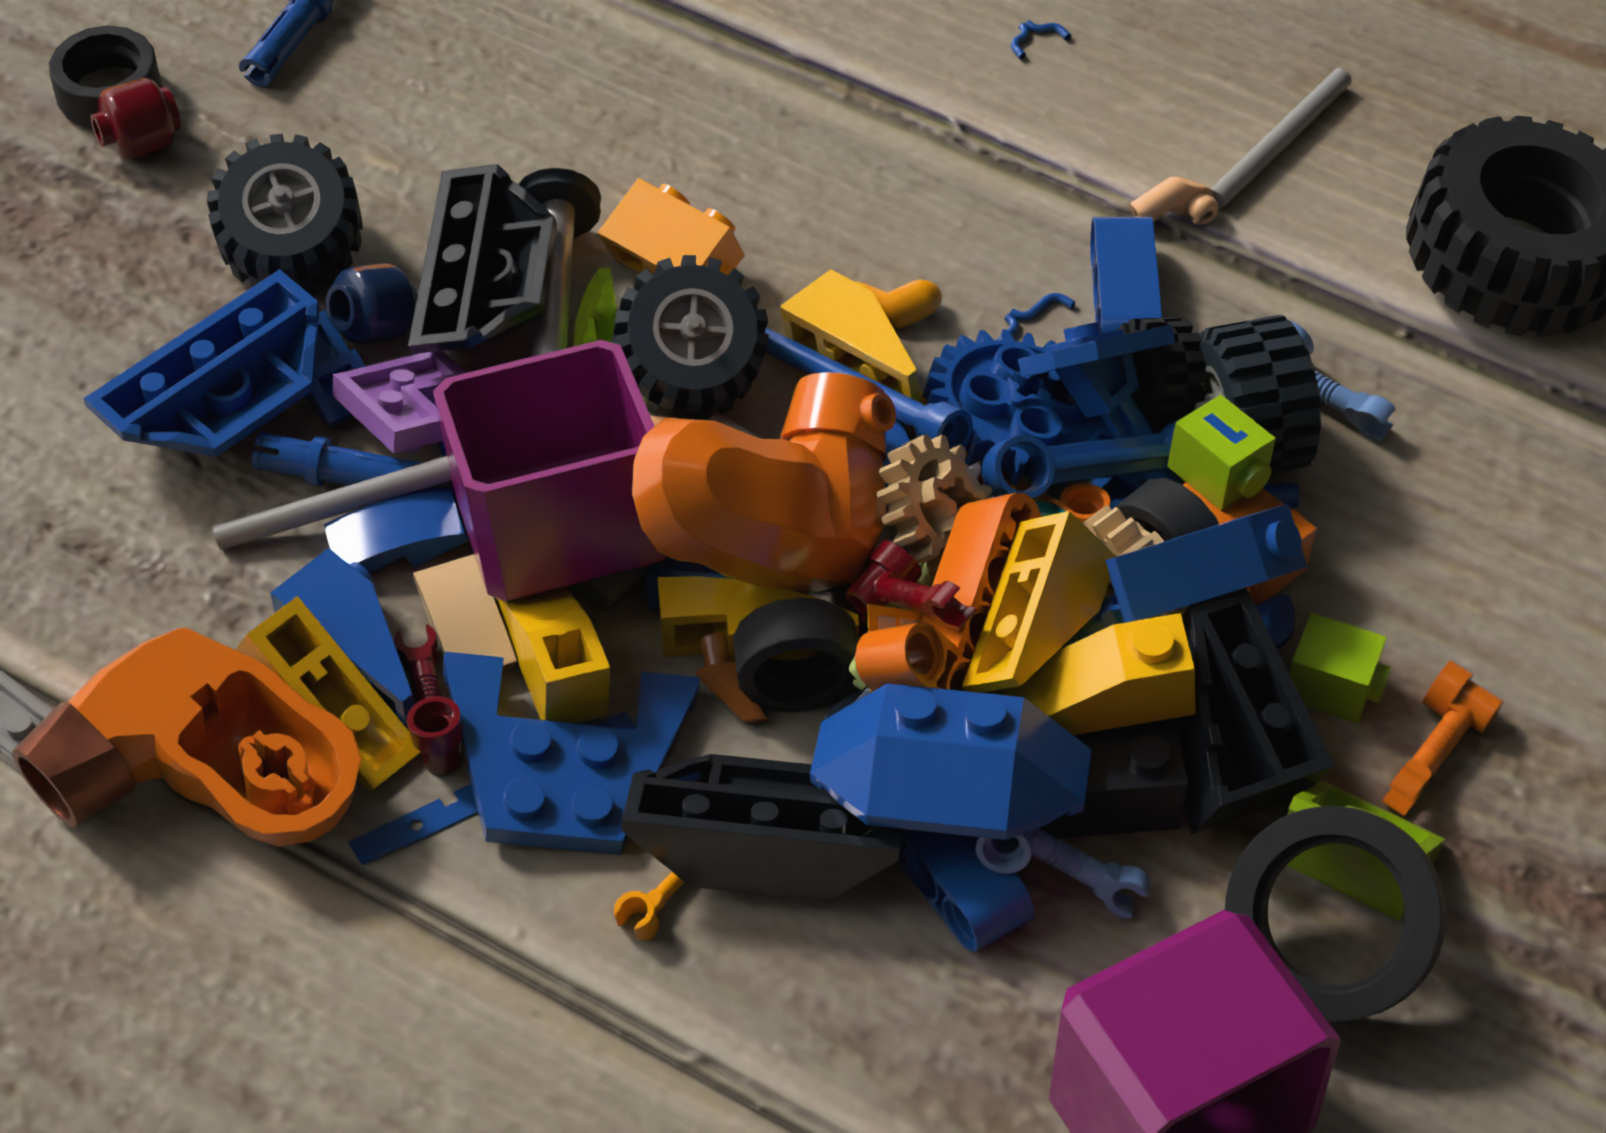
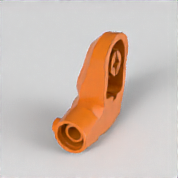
M826 372L810 374L801 378L796 384L780 439H759L712 420L662 419L643 436L633 464L632 495L641 529L658 552L674 560L700 563L728 578L756 586L818 592L854 583L867 567L865 560L874 551L885 527L881 518L886 514L887 504L877 498V492L885 489L886 486L885 481L878 473L880 468L883 467V462L886 460L887 431L892 429L896 420V410L892 399L885 394L882 388L866 379L848 374Z

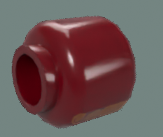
M140 78L106 88L101 92L98 99L99 112L90 116L92 128L100 146L110 145L119 157L126 160H132L167 149L174 140V131L181 128L180 114L171 91L166 86L159 88L153 80L148 78Z

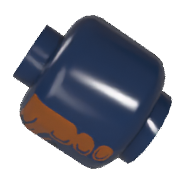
M388 263L355 266L342 270L334 280L332 287L328 290L326 296L327 316L332 326L346 340L352 343L367 344L391 341L402 338L412 327L418 294L409 278L397 266Z

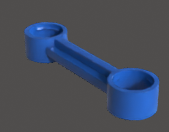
M1179 420L1169 423L1157 434L1048 447L1035 437L1028 435L1015 436L995 444L986 453L982 463L983 481L985 485L991 486L993 491L991 494L995 497L1012 493H1025L1032 498L1043 494L1051 484L1164 471L1170 477L1184 481L1167 467L1175 423ZM1011 446L1024 450L1034 463L1035 479L1026 491L1013 489L1002 475V457Z

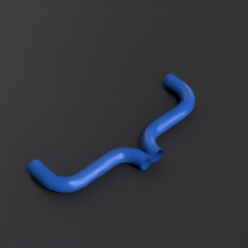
M1061 293L1047 294L1028 311L1023 312L1012 309L1004 319L1010 325L1007 330L1013 337L1018 331L1019 324L1017 320L1033 318L1051 302H1060L1070 309L1075 306L1076 302Z

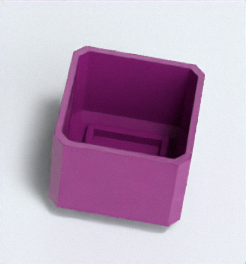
M604 340L594 341L448 377L434 389L433 394L456 499L488 595L507 603L662 563L668 557L657 551L641 529L632 495L634 459L643 436L655 426L621 345Z
M1222 910L1067 988L1060 1014L1049 1101L1071 1133H1310L1317 1124L1341 1039L1252 919L1247 915Z

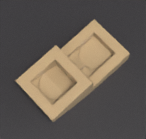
M474 554L413 573L430 626L436 632L443 656L446 651L504 657L503 672L516 668L517 659L494 598L487 594Z

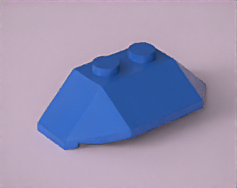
M279 269L84 397L85 406L123 441L217 457L314 390L319 323L318 301Z
M887 683L821 722L810 771V781L819 789H825L841 806L866 825L1008 840L1043 827L1064 814L1069 817L1084 811L1092 749L1024 697Z

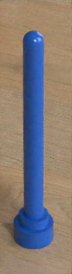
M766 328L765 333L769 334L766 354L808 375L831 372L866 379L885 391V394L894 403L896 419L914 427L918 437L928 434L930 439L944 435L947 437L949 449L959 445L966 447L972 435L973 421L967 411L945 401L924 405L782 334Z

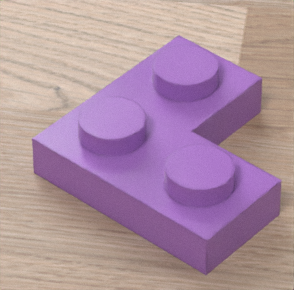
M443 351L420 353L333 374L332 396L393 454L413 452L419 450L422 446L444 441L433 391L445 378L467 372Z

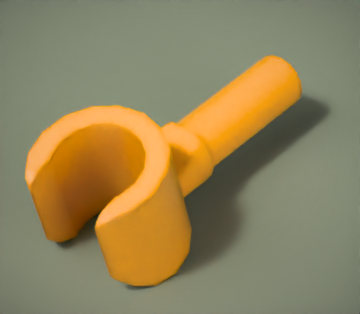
M671 872L648 894L641 891H630L623 894L614 905V916L618 926L624 925L628 918L635 913H645L646 916L637 923L634 932L638 940L646 941L652 939L659 930L660 921L657 913L685 882Z

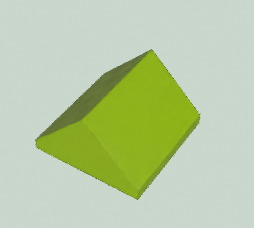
M1324 780L1295 795L1287 813L1289 815L1303 809L1322 806L1348 807L1371 813L1392 822L1404 830L1420 845L1432 863H1434L1445 841V838ZM1343 843L1319 845L1302 852L1286 865L1398 921H1401L1405 914L1400 887L1390 870L1377 857L1360 847Z

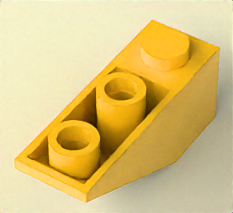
M565 587L507 603L494 598L540 720L577 724L608 716L610 665L590 617L569 590Z

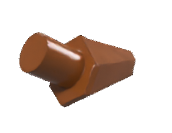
M716 633L702 637L700 644L705 667L695 671L696 676L700 677V680L744 723L768 722L761 705L750 701L739 689L736 662L730 661L725 634Z

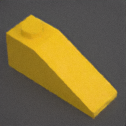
M830 269L780 306L786 337L922 403L917 369L875 294L864 284L854 282Z
M1070 511L1019 522L962 688L967 692L981 693L1021 686L1100 611L1110 580L1105 560L1117 556Z
M298 596L247 633L235 649L267 666L308 702L335 715L353 731L362 758L357 780L370 792L421 752L413 745L407 728Z
M1181 613L1111 625L1058 650L1021 686L991 691V694L1026 698L1072 735L1195 715V668Z

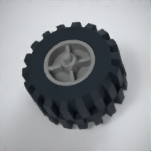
M283 134L270 135L271 143L260 145L256 138L245 143L247 152L243 155L238 154L235 150L225 158L228 170L225 171L217 168L212 177L215 190L208 191L207 205L210 211L208 218L220 255L225 265L230 264L233 275L241 283L249 278L251 287L280 269L306 292L313 294L312 284L321 281L326 288L333 284L336 279L334 271L337 268L340 270L350 268L353 264L351 251L359 252L362 242L360 230L363 229V223L353 178L349 177L347 166L340 157L332 159L330 148L321 142L314 148H310L308 137L295 134L293 142H284Z
M683 255L681 265L676 267L673 266L670 257L658 261L655 273L651 274L647 269L636 276L634 288L627 287L621 298L620 308L616 314L612 343L621 345L640 393L648 400L646 407L649 412L658 415L661 407L672 410L671 417L684 419L685 413H694L696 420H707L710 418L712 410L716 408L722 415L732 409L737 397L742 400L750 391L753 380L758 375L768 346L769 334L765 333L769 322L766 309H757L761 296L754 286L745 291L741 287L744 279L743 274L733 268L729 275L719 271L722 264L720 260L709 257L707 266L696 265V255Z
M1280 314L1205 328V331H1202L1200 334L1202 342H1199L1197 349L1203 352L1205 361L1201 364L1202 372L1209 373V383H1201V389L1207 394L1205 395V401L1195 403V410L1221 394L1276 438L1269 466L1271 474L1310 466L1311 461L1315 459L1320 439V395L1311 357L1293 323Z

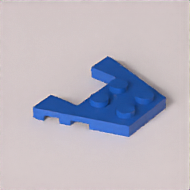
M445 651L443 676L446 687H449L452 701L460 709L463 722L462 743L467 758V771L485 842L621 855L629 839V836L622 831V817L633 773L647 769L656 772L661 769L667 755H670L679 737L680 728L688 712L692 711L696 703L700 677L641 671L635 729L506 717L498 715L504 657Z

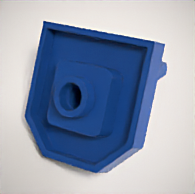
M1099 321L1064 329L1066 342L1046 346V352L1018 359L1021 377L1055 370L1085 417L1100 415L1115 438L1155 434V432L1130 396L1139 388L1132 353L1175 343L1172 324L1124 334L1123 329L1102 333Z

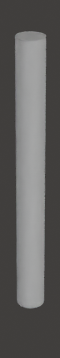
M1336 68L1211 188L1213 197L1218 202L1219 209H1223L1351 85L1352 79L1346 70Z
M444 456L214 526L213 532L216 543L220 550L228 549L350 512L388 498L452 481L448 458Z

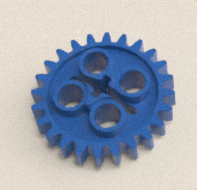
M1002 329L999 340H994L986 331L979 330L975 342L961 335L956 347L946 344L943 347L940 358H934L922 397L927 399L926 405L945 401L967 411L971 415L973 430L971 438L965 447L968 453L964 461L968 466L980 460L983 461L986 453L995 444L1020 435L1035 437L1047 447L1115 439L1100 415L1085 417L1055 370L1021 377L1018 359L1046 352L1045 347L1056 344L1055 341L1050 340L1042 348L1035 345L1031 333H1026L1022 342L1014 341L1007 329ZM1011 446V448H1008L1002 457L1001 470L1008 472L1011 484L1017 486L1022 475L1030 476L1032 482H1034L1035 467L1031 457L1018 447ZM1067 482L1058 483L1057 485H1059L1061 488L1066 487Z

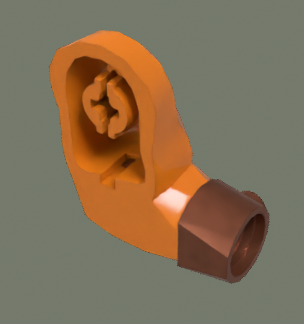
M177 628L145 641L99 670L68 702H61L12 750L14 762L31 789L50 811L71 827H77L135 791L136 783L163 778L174 791L190 801L212 807L249 838L278 847L313 841L337 826L350 808L362 759L353 731L335 715L308 702L280 676L258 660L189 628Z

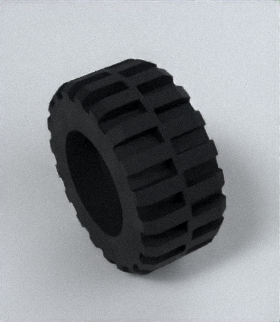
M1499 116L1487 118L1479 122L1478 126L1472 123L1443 140L1436 148L1428 164L1406 226V240L1410 247V256L1416 270L1423 271L1422 278L1428 288L1434 294L1442 293L1445 296V304L1458 314L1463 310L1473 315V322L1487 328L1491 324L1505 328V333L1519 336L1524 335L1526 331H1535L1537 337L1554 336L1559 334L1562 328L1566 333H1570L1589 326L1590 322L1597 321L1605 316L1606 148L1602 150L1593 144V137L1580 130L1577 134L1562 129L1564 124L1547 120L1543 124L1533 122L1530 116H1515L1510 121H1503L1502 117ZM1507 218H1513L1527 222L1540 228L1546 233L1536 232L1524 228L1510 221Z

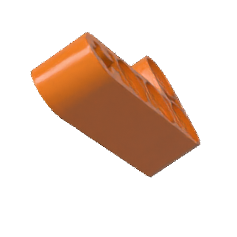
M1012 493L969 502L960 507L932 586L938 583L942 584L943 581H950L960 587V590L954 597L962 604L976 608L977 611L959 631H953L942 623L933 620L927 613H923L919 623L879 629L864 634L856 647L855 662L860 679L870 690L875 691L888 683L966 691L962 688L1019 522L1042 517L1038 505L1032 497L1025 493ZM991 691L981 692V693L991 694Z

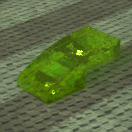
M611 267L599 268L588 284L577 313L574 346L599 340L612 342L617 307Z

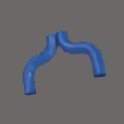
M1028 20L1026 23L1019 25L1018 28L1021 33L1011 41V49L1019 59H1023L1026 56V53L1020 48L1019 44L1027 39L1029 30L1035 33L1055 31L1065 40H1069L1071 34L1062 25L1057 23L1037 25Z

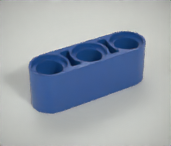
M1093 217L1090 232V260L1095 322L1100 321L1102 333L1116 331L1123 323H1129L1131 319L1162 318L1152 217Z
M903 829L900 856L897 862L965 949L970 952H976L1033 920L1034 907L1025 885L1016 873H997L988 869L980 862L976 854L978 837Z

